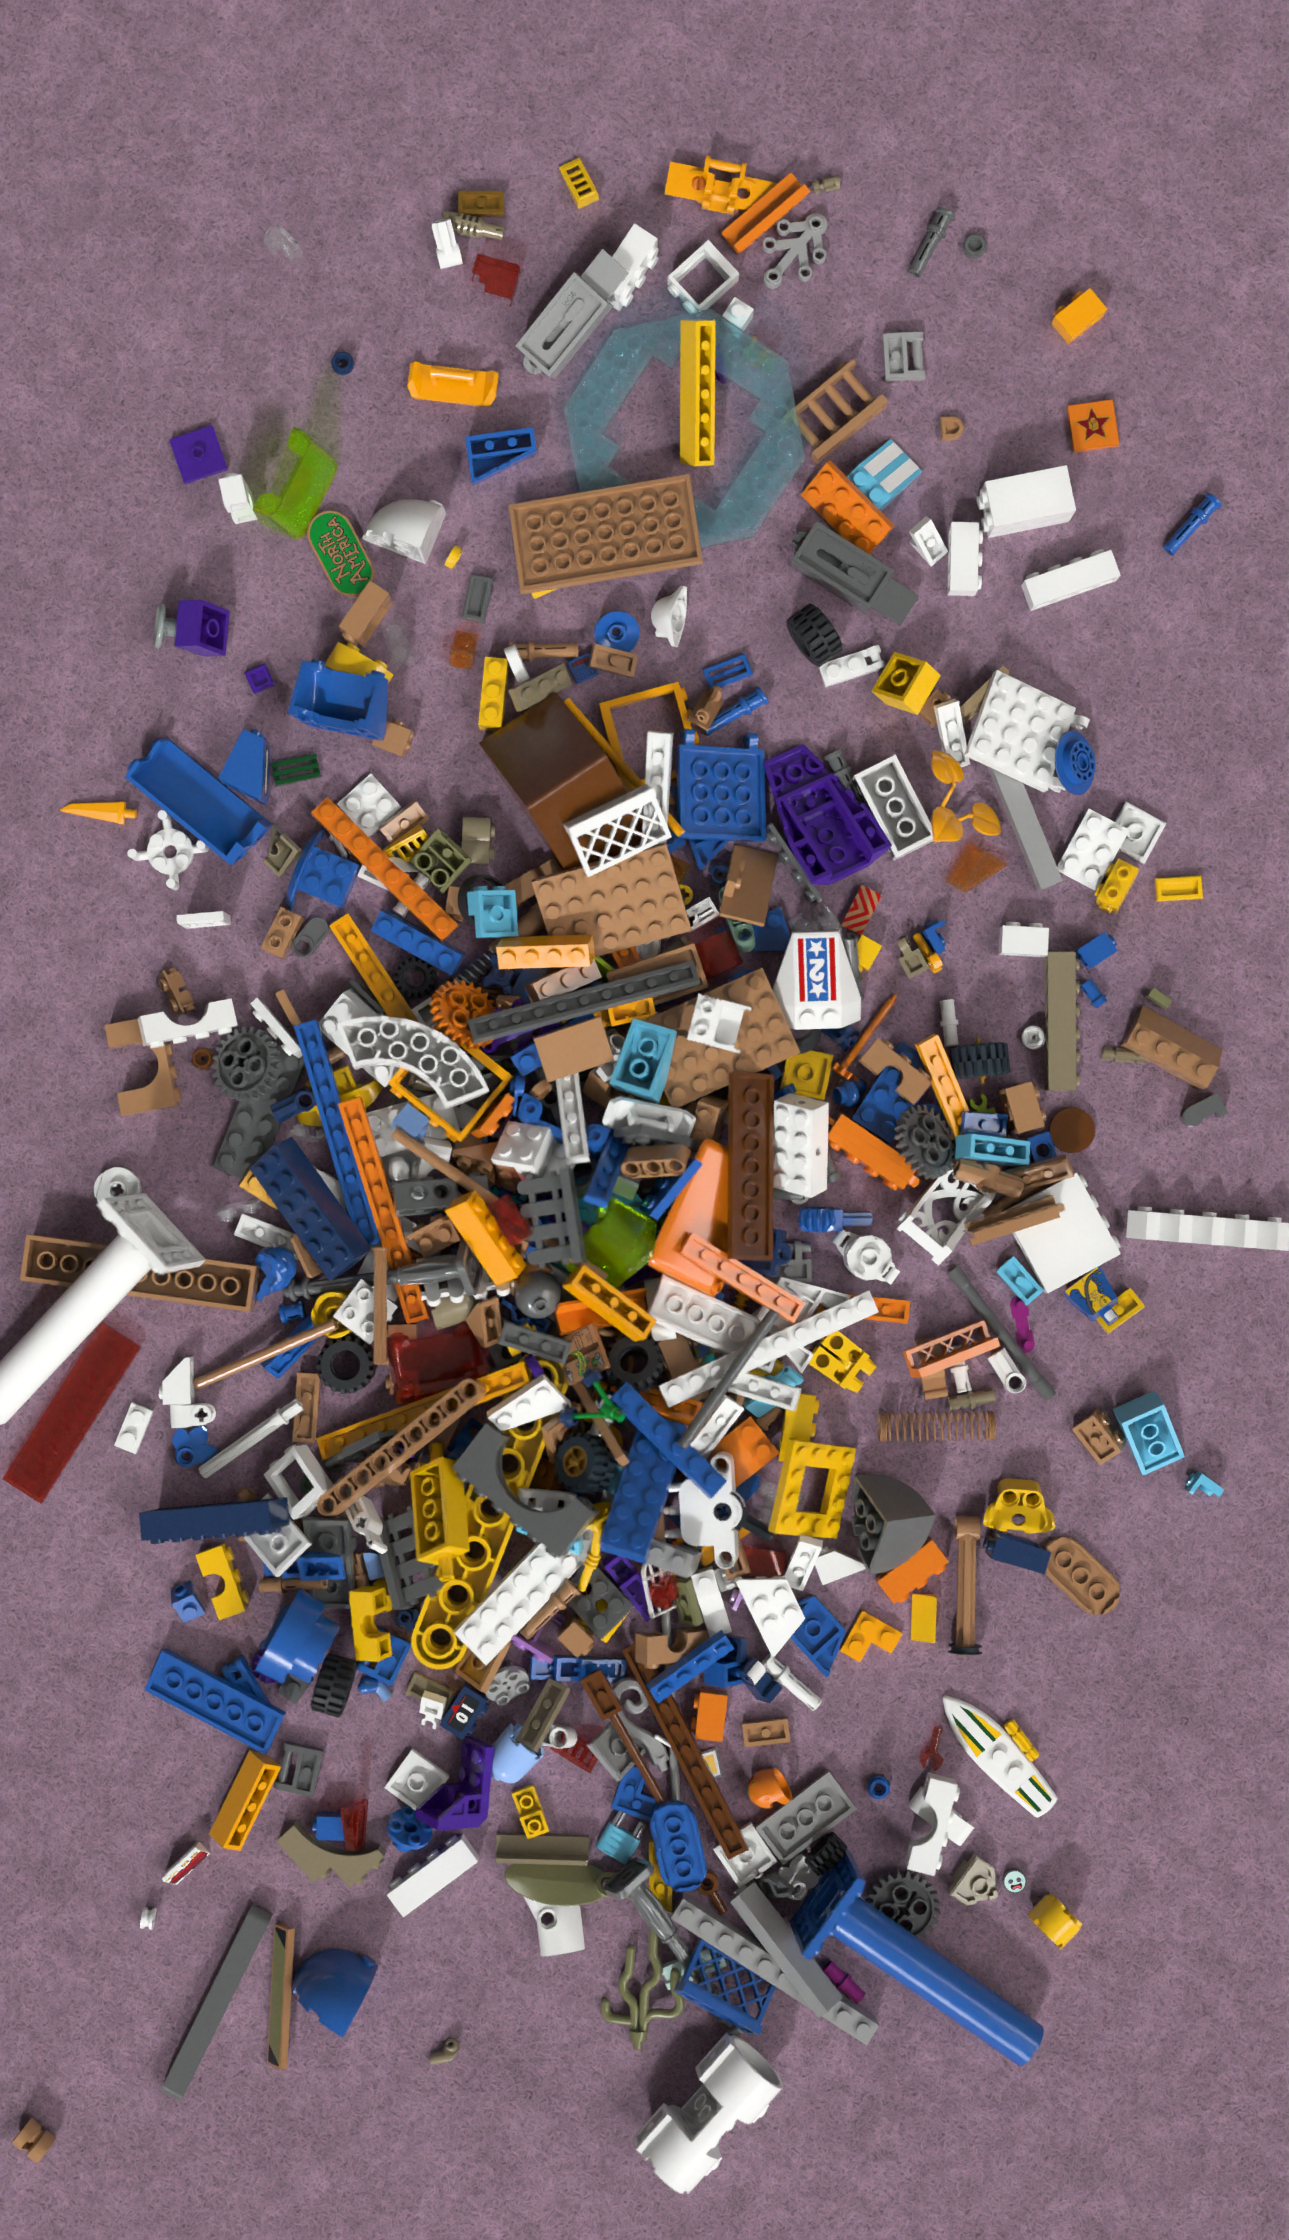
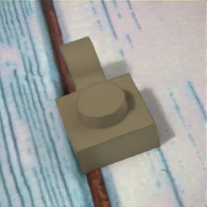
M907 936L897 941L904 955L898 960L909 979L930 968L920 947L913 950Z

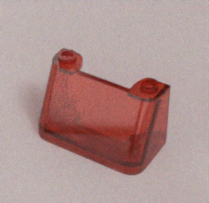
M466 1321L459 1323L454 1333L409 1340V1337L403 1335V1333H394L386 1338L393 1393L397 1404L413 1403L456 1387L465 1379L475 1380L490 1374L485 1350Z

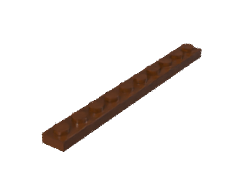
M636 1642L623 1648L622 1651L727 1859L729 1860L748 1851L749 1845L673 1695L671 1694L658 1703L645 1685L661 1673L659 1668H645L644 1664L636 1662Z

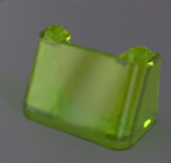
M293 427L288 437V447L294 454L300 457L280 497L272 493H264L259 496L252 510L260 524L291 539L298 540L306 535L308 526L315 517L337 473L338 464L335 458L307 433Z
M611 1197L606 1209L598 1207L596 1212L597 1223L583 1234L586 1259L609 1274L605 1281L616 1289L652 1258L655 1250L657 1222ZM569 1262L570 1264L564 1265V1267L571 1273L577 1266Z

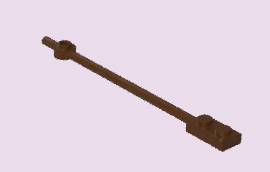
M601 1667L581 1677L580 1682L602 1721L610 1718L657 1804L660 1805L666 1802L663 1793L618 1715V1712L623 1710V1706ZM707 1869L705 1878H709L711 1882L705 1884L702 1881L696 1889L703 1895H709L720 1915L724 1914L727 1908L717 1892L718 1876L714 1871Z

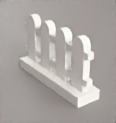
M447 1254L416 1259V1263L434 1259H455L456 1255ZM483 1267L478 1293L473 1296L476 1299H484L487 1296V1291L495 1289L498 1295L506 1296L510 1293V1287H514V1280H509L498 1286L494 1282H485L484 1274L488 1273ZM454 1278L447 1280L448 1288L439 1289L438 1282L424 1284L425 1292H421L422 1300H427L429 1306H437L441 1303V1297L450 1296L452 1302H462L466 1292L461 1280Z

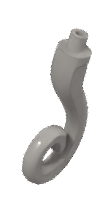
M625 1677L613 1685L612 1688L619 1701L625 1690L634 1689L640 1694V1700L636 1704L630 1699L623 1701L624 1708L628 1713L639 1714L647 1708L649 1703L636 1678ZM622 1711L618 1712L631 1738L640 1742L647 1749L652 1765H657L659 1772L666 1771L668 1769L666 1761L669 1760V1755L664 1744L655 1739L653 1733L629 1721Z

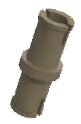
M992 1387L975 1392L970 1390L966 1394L947 1397L950 1411L966 1407L973 1409L976 1408V1405L996 1402Z

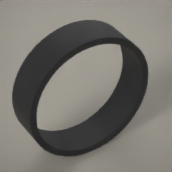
M470 876L459 889V911L462 917L472 925H475V918L469 916L467 892L481 878L487 880L492 887L502 886L500 881L493 876Z

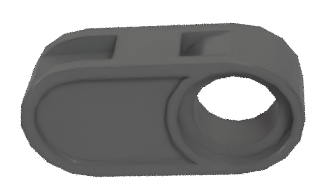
M319 917L311 919L292 943L293 952L300 958L310 957L329 933L328 923ZM300 941H307L309 943L310 949L307 953H300L298 951L297 945Z

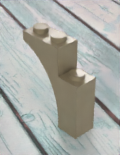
M297 1820L280 1834L277 1839V1843L313 1883L318 1878L321 1880L326 1878L332 1871L331 1867L350 1888L354 1883L357 1885L362 1883L368 1876L366 1873L372 1867L375 1870L385 1861L383 1857L386 1850L381 1844L361 1850L339 1849L316 1840Z

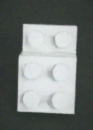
M512 1121L507 1122L491 1157L493 1164L514 1167L521 1181L526 1180V1175H533V1179L549 1177L550 1171H556V1174L560 1175L559 1169H574L575 1164L566 1165L564 1144L557 1143L549 1127Z

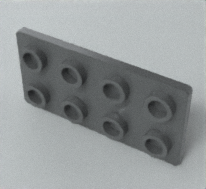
M772 823L768 824L766 839L772 847L777 846L779 849L778 857L785 866L789 864L793 870L791 876L797 885L802 884L805 888L803 894L810 904L814 902L818 906L823 900L809 881L790 850L788 843L784 842Z

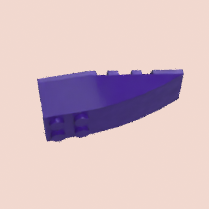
M804 744L764 761V769L788 846L812 885H830L871 865L892 847V844L870 809L864 803L861 804L855 798V794L849 788L846 789L833 773L830 774L824 768V764Z

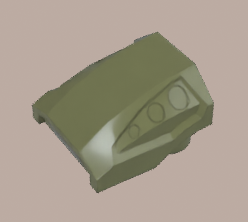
M438 828L410 862L417 869L421 870L443 894L469 866L472 859L447 834Z

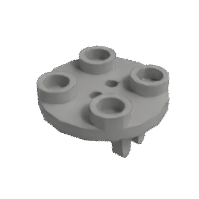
M511 1661L506 1663L507 1667L498 1669L487 1693H485L488 1699L496 1701L498 1705L507 1704L509 1700L527 1692L530 1687L526 1671L519 1666H514Z

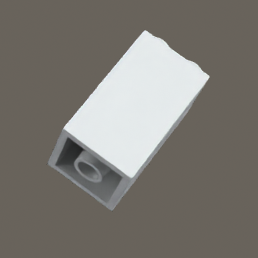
M1067 465L985 481L979 496H977L978 509L983 510L984 518L981 519L982 530L987 532L988 538L1069 522L1076 511Z

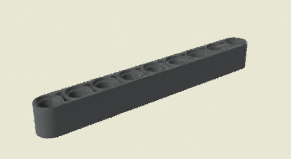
M252 1904L160 2090L161 2092L179 2101L182 2100L273 1913Z

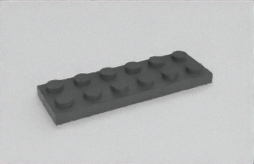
M279 1045L274 1048L280 1051L276 1058L281 1060L280 1063L276 1064V1068L280 1069V1072H274L273 1074L277 1080H270L272 1088L265 1087V1095L258 1093V1099L250 1098V1101H239L213 1168L241 1179L250 1165L253 1166L272 1147L281 1123L279 1124L273 1116L270 1105L294 1093L305 1066L303 1056L300 1058L293 1054L289 1056Z

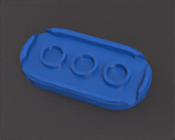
M669 1800L657 1806L652 1813L650 1821L652 1838L664 1883L676 1891L689 1892L695 1890L705 1878L707 1873L706 1859L694 1811L684 1802Z

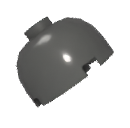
M544 1271L529 1272L519 1279V1283L514 1288L515 1302L520 1311L526 1316L536 1319L545 1318L551 1315L560 1303L559 1283L554 1276L544 1274Z

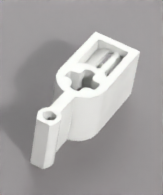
M710 897L686 910L688 918H694V921L692 922V931L685 933L694 932L719 917V912Z
M362 1496L355 1502L356 1506L353 1503L345 1510L353 1529L366 1537L367 1546L384 1554L387 1551V1545L383 1544L380 1537L383 1531L382 1521L372 1500Z

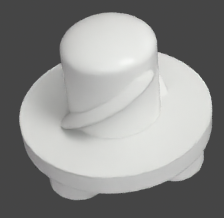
M408 1149L381 1157L391 1192L393 1184L399 1180L410 1179L412 1182L410 1171L412 1165H416L417 1162L415 1153Z

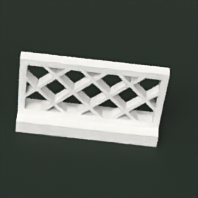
M645 784L563 824L571 838L587 877L672 837L656 800L657 796L653 787ZM649 802L652 803L654 808L650 818L640 815L643 805ZM626 813L634 815L630 828L619 825L622 815ZM638 817L649 821L644 833L634 830ZM606 823L613 825L609 838L598 835L601 825ZM653 823L661 825L664 834L657 837L649 836ZM617 828L628 831L624 843L613 840ZM585 833L592 835L588 848L580 846L576 837ZM632 833L643 836L640 845L635 848L628 846ZM596 838L607 841L603 853L592 850ZM611 843L622 846L619 855L614 858L607 856ZM590 853L601 857L598 865L591 869L587 864Z

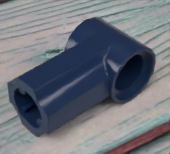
M305 1086L301 1087L297 1092L271 1104L270 1108L273 1116L280 1124L302 1112L310 1111L313 1109L316 1100L312 1088ZM307 1094L311 1097L312 1101L306 1104L301 1102L299 1097Z

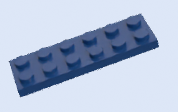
M167 1648L161 1651L144 1689L265 1755L268 1753L287 1713Z

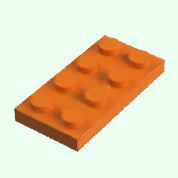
M831 460L822 467L801 493V496L844 539L869 555L895 526Z

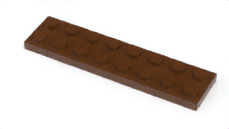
M729 1072L727 1259L773 1261L774 1075Z

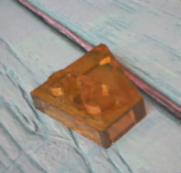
M969 842L946 883L963 893H967L1004 869L1007 863Z

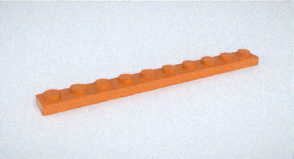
M362 1096L338 1103L382 1246L383 1248H390V1250H387L389 1269L394 1270L399 1265L412 1264L413 1259L400 1218L395 1217L393 1195ZM394 1283L406 1323L410 1324L428 1319L430 1314L426 1301L421 1298V1292H423L421 1285L405 1284L401 1286L398 1283Z

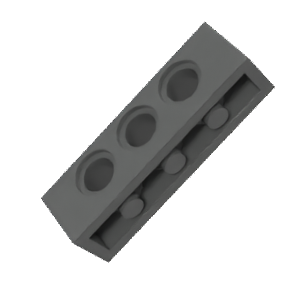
M480 1173L467 1175L488 1190L487 1175H480ZM445 1176L444 1179L436 1180L433 1177H425L420 1179V1181L411 1182L410 1179L399 1180L393 1184L392 1189L395 1217L445 1212L454 1199L463 1196L458 1192V1189L463 1187L448 1176ZM443 1190L447 1196L440 1198L436 1196L435 1191ZM420 1192L424 1198L416 1200L411 1194Z

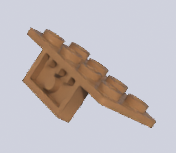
M736 844L733 846L719 916L764 926L778 855Z

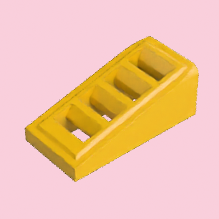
M580 158L559 167L578 209L599 200V194ZM578 166L579 170L567 174V170ZM582 174L583 177L571 181V178ZM585 181V185L575 189L574 186ZM589 189V192L579 196L578 193Z
M418 824L383 849V851L392 858L395 857L392 852L396 850L401 857L400 859L409 862L429 839V836L421 825ZM421 837V839L423 840V842L420 844L416 840V838ZM411 841L416 846L413 849H411V847L408 844ZM404 846L408 851V853H406L405 855L400 849V847Z

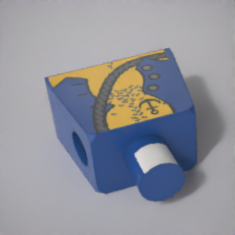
M1100 1266L1064 1291L1065 1298L1092 1322L1101 1316L1110 1325L1119 1318L1112 1309L1118 1303L1117 1296Z

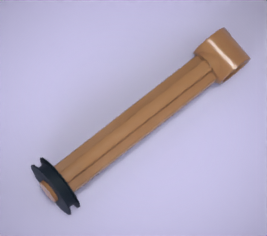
M955 1516V1539H958L956 1643L948 1644L951 1647V1650L948 1652L961 1656L980 1655L982 1652L979 1651V1648L983 1647L975 1644L976 1540L980 1538L979 1516Z

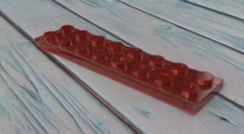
M101 1323L4 1475L3 1480L42 1504L142 1346L106 1323Z

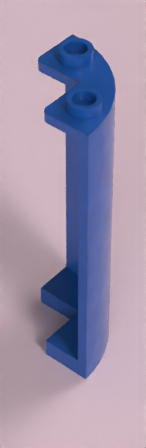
M168 737L153 741L149 747L150 752L147 757L134 759L127 767L129 771L125 778L230 865L242 859L247 854L248 849L252 846L254 847L273 825Z

